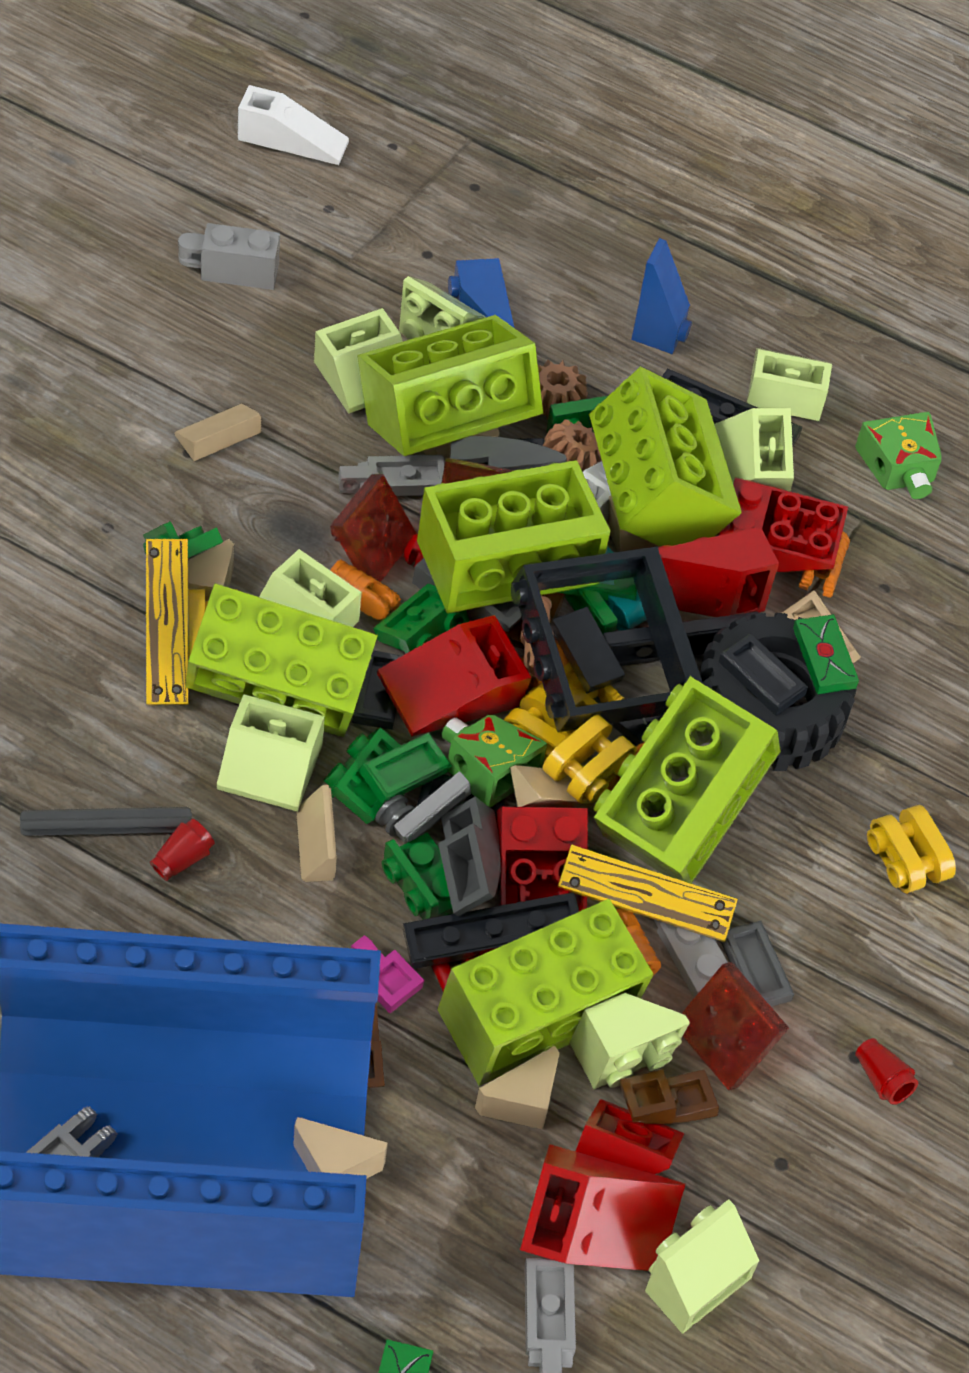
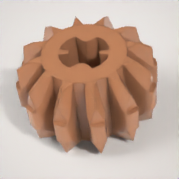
M549 359L544 366L538 365L543 414L537 416L545 415L548 420L550 405L587 399L586 376L579 374L577 366L566 367L564 360L560 364H553Z
M564 420L561 424H555L545 437L543 446L565 454L567 462L577 460L582 472L602 461L592 427L586 428L580 421L573 424L569 420Z

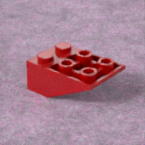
M735 477L733 486L742 513L721 530L719 536L729 534L738 529L747 530L761 527L779 562L777 572L834 569L848 506Z
M761 527L747 530L738 529L729 534L710 538L701 537L692 542L673 546L664 545L658 548L679 611L712 617L765 611L779 562Z
M495 615L459 624L377 670L378 677L411 737L443 729L453 718H458L462 722H468L486 717L487 715L519 708L520 701L525 696L532 678Z
M501 807L498 809L497 827L501 851L498 882L499 906L572 893L557 887L570 846L575 845L588 850V808ZM574 893L579 912L586 909L587 897Z
M549 1144L520 1250L565 1264L649 1271V1268L658 1257L655 1252L656 1249L672 1234L686 1183Z

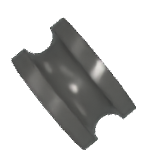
M403 794L389 799L382 805L375 817L380 826L386 825L385 831L391 837L397 836L394 825L415 808L413 805L407 806L408 800Z

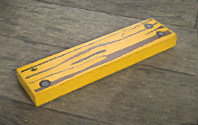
M146 539V705H188V688L185 687L188 667V539Z
M575 845L570 846L557 887L600 902L610 899L615 907L722 942L726 939L738 900Z

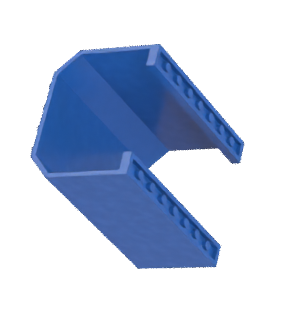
M0 923V1007L2 1014L0 1038V1275L355 1297L364 1225L367 1175L309 1172L294 1147V1129L297 1117L364 1136L375 1003L378 1000L381 951ZM87 1106H90L98 1115L92 1126L76 1139L81 1145L103 1127L110 1125L117 1133L115 1141L99 1157L26 1153L58 1124L62 1126Z

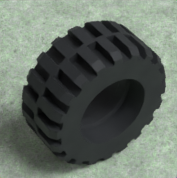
M777 612L774 614V617H766V613L753 614L748 621L745 617L731 622L729 628H722L714 635L713 642L708 644L699 673L705 686L777 730L781 752L770 767H772L773 771H787L788 766L793 765L794 769H800L809 766L811 759L814 762L820 761L828 755L829 749L835 748L845 729L855 701L854 697L857 688L817 694L793 630L795 620L787 618L788 614ZM751 633L808 686L804 696L807 703L788 707L775 716L718 662L720 654Z

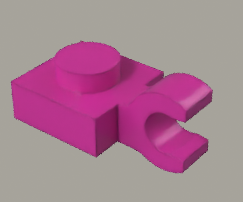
M365 935L351 945L352 949L378 950L374 943ZM393 950L386 957L381 953L377 1001L391 1014L421 990L424 985V979L396 950Z

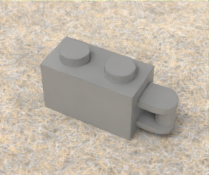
M207 223L205 234L184 233L178 238L179 262L187 267L201 268V280L274 290L279 267L280 233Z

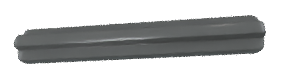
M189 807L24 810L20 814V831L24 836L174 832L181 822L186 824L191 820L192 812Z

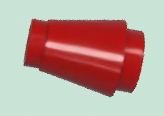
M192 818L186 824L181 822L150 861V865L162 879L168 881L172 876L179 874L210 855L209 849L215 844V841L197 820Z
M875 1038L866 1040L857 1048L855 1056L859 1059L881 1100H887L891 1105H896L913 1094L918 1086V1080L914 1077L915 1070L880 1044Z

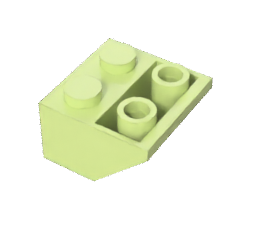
M409 276L403 280L399 332L409 340L485 318L484 315L427 281Z
M383 308L315 332L314 363L348 414L365 408L357 355L403 342L400 332Z
M756 348L747 403L758 408H791V416L819 421L828 393L832 364Z
M752 408L714 424L732 483H734L736 477L791 492L794 480L791 408Z
M300 549L272 573L259 596L260 598L354 627L359 622L361 591Z
M243 694L230 727L217 781V789L298 812L323 745L325 716Z
M623 993L585 1009L571 1038L570 1045L593 1089L606 1084L610 1088L620 1086V1079L634 1076L633 1072L644 1067H647L649 1071H653L669 1063L673 1059L672 1054L675 1048L682 1043L681 1038L690 1022L684 1014Z
M729 1199L716 1210L712 1205L703 1209L692 1220L691 1226L693 1228L681 1237L674 1233L665 1239L655 1252L658 1257L649 1268L651 1276L645 1292L682 1334L748 1282L758 1265L759 1259L735 1205Z

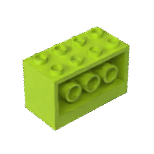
M497 315L357 355L367 423L403 456L543 414L535 343Z
M640 366L589 414L620 529L660 547L664 545L673 546L692 542L701 537H714L742 513L705 398Z
M577 460L425 487L417 542L447 613L513 601L511 597V583L523 565L606 554L611 531ZM599 582L541 590L540 594L545 595L599 584Z
M214 583L188 661L185 687L236 704H240L243 694L325 716L324 731L345 737L378 635Z
M690 676L684 686L678 684L670 693L666 701V706L669 708L661 720L654 719L649 724L642 736V741L645 743L637 755L630 754L625 759L618 772V776L621 778L613 790L606 789L601 794L594 807V811L597 812L594 819L602 835L661 874L692 884L781 750L778 732L775 728ZM704 743H710L709 745H706V746H700V745H702V744H704ZM681 777H688L684 781L676 782ZM656 812H664L659 817H651Z
M607 899L451 968L437 1010L478 1086H481L553 1046L558 1050L569 1045L585 1009L623 993L641 999L654 974L611 900Z

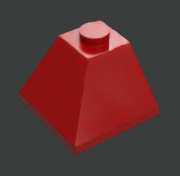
M600 1099L584 1126L575 1151L651 1174H657L670 1168L684 1133L664 1124L633 1122L629 1110Z

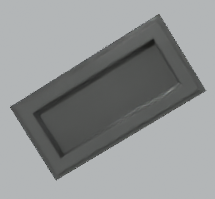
M762 921L730 928L725 941H721V944L751 1012L791 1002L794 992Z

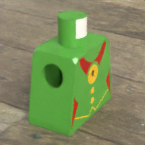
M930 412L863 422L855 447L880 485L887 490L907 487L913 499H921L929 495L932 491L930 483L934 481L941 463V452Z
M487 715L471 726H468L458 718H453L445 725L442 731V738L450 743L448 761L452 766L449 772L454 776L460 771L469 781L471 793L489 807L515 792L510 767L514 765L543 767L547 743L495 715Z

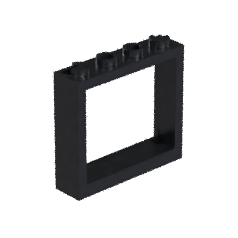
M658 547L523 565L511 583V597L513 603L519 606L523 619V637L531 645L535 658L534 672L537 679L542 681L546 694V711L548 716L554 719L557 732L576 730L597 714L602 716L609 724L664 715L669 708L666 706V701L678 684L684 686L690 676L703 684ZM633 577L670 692L576 707L540 591Z

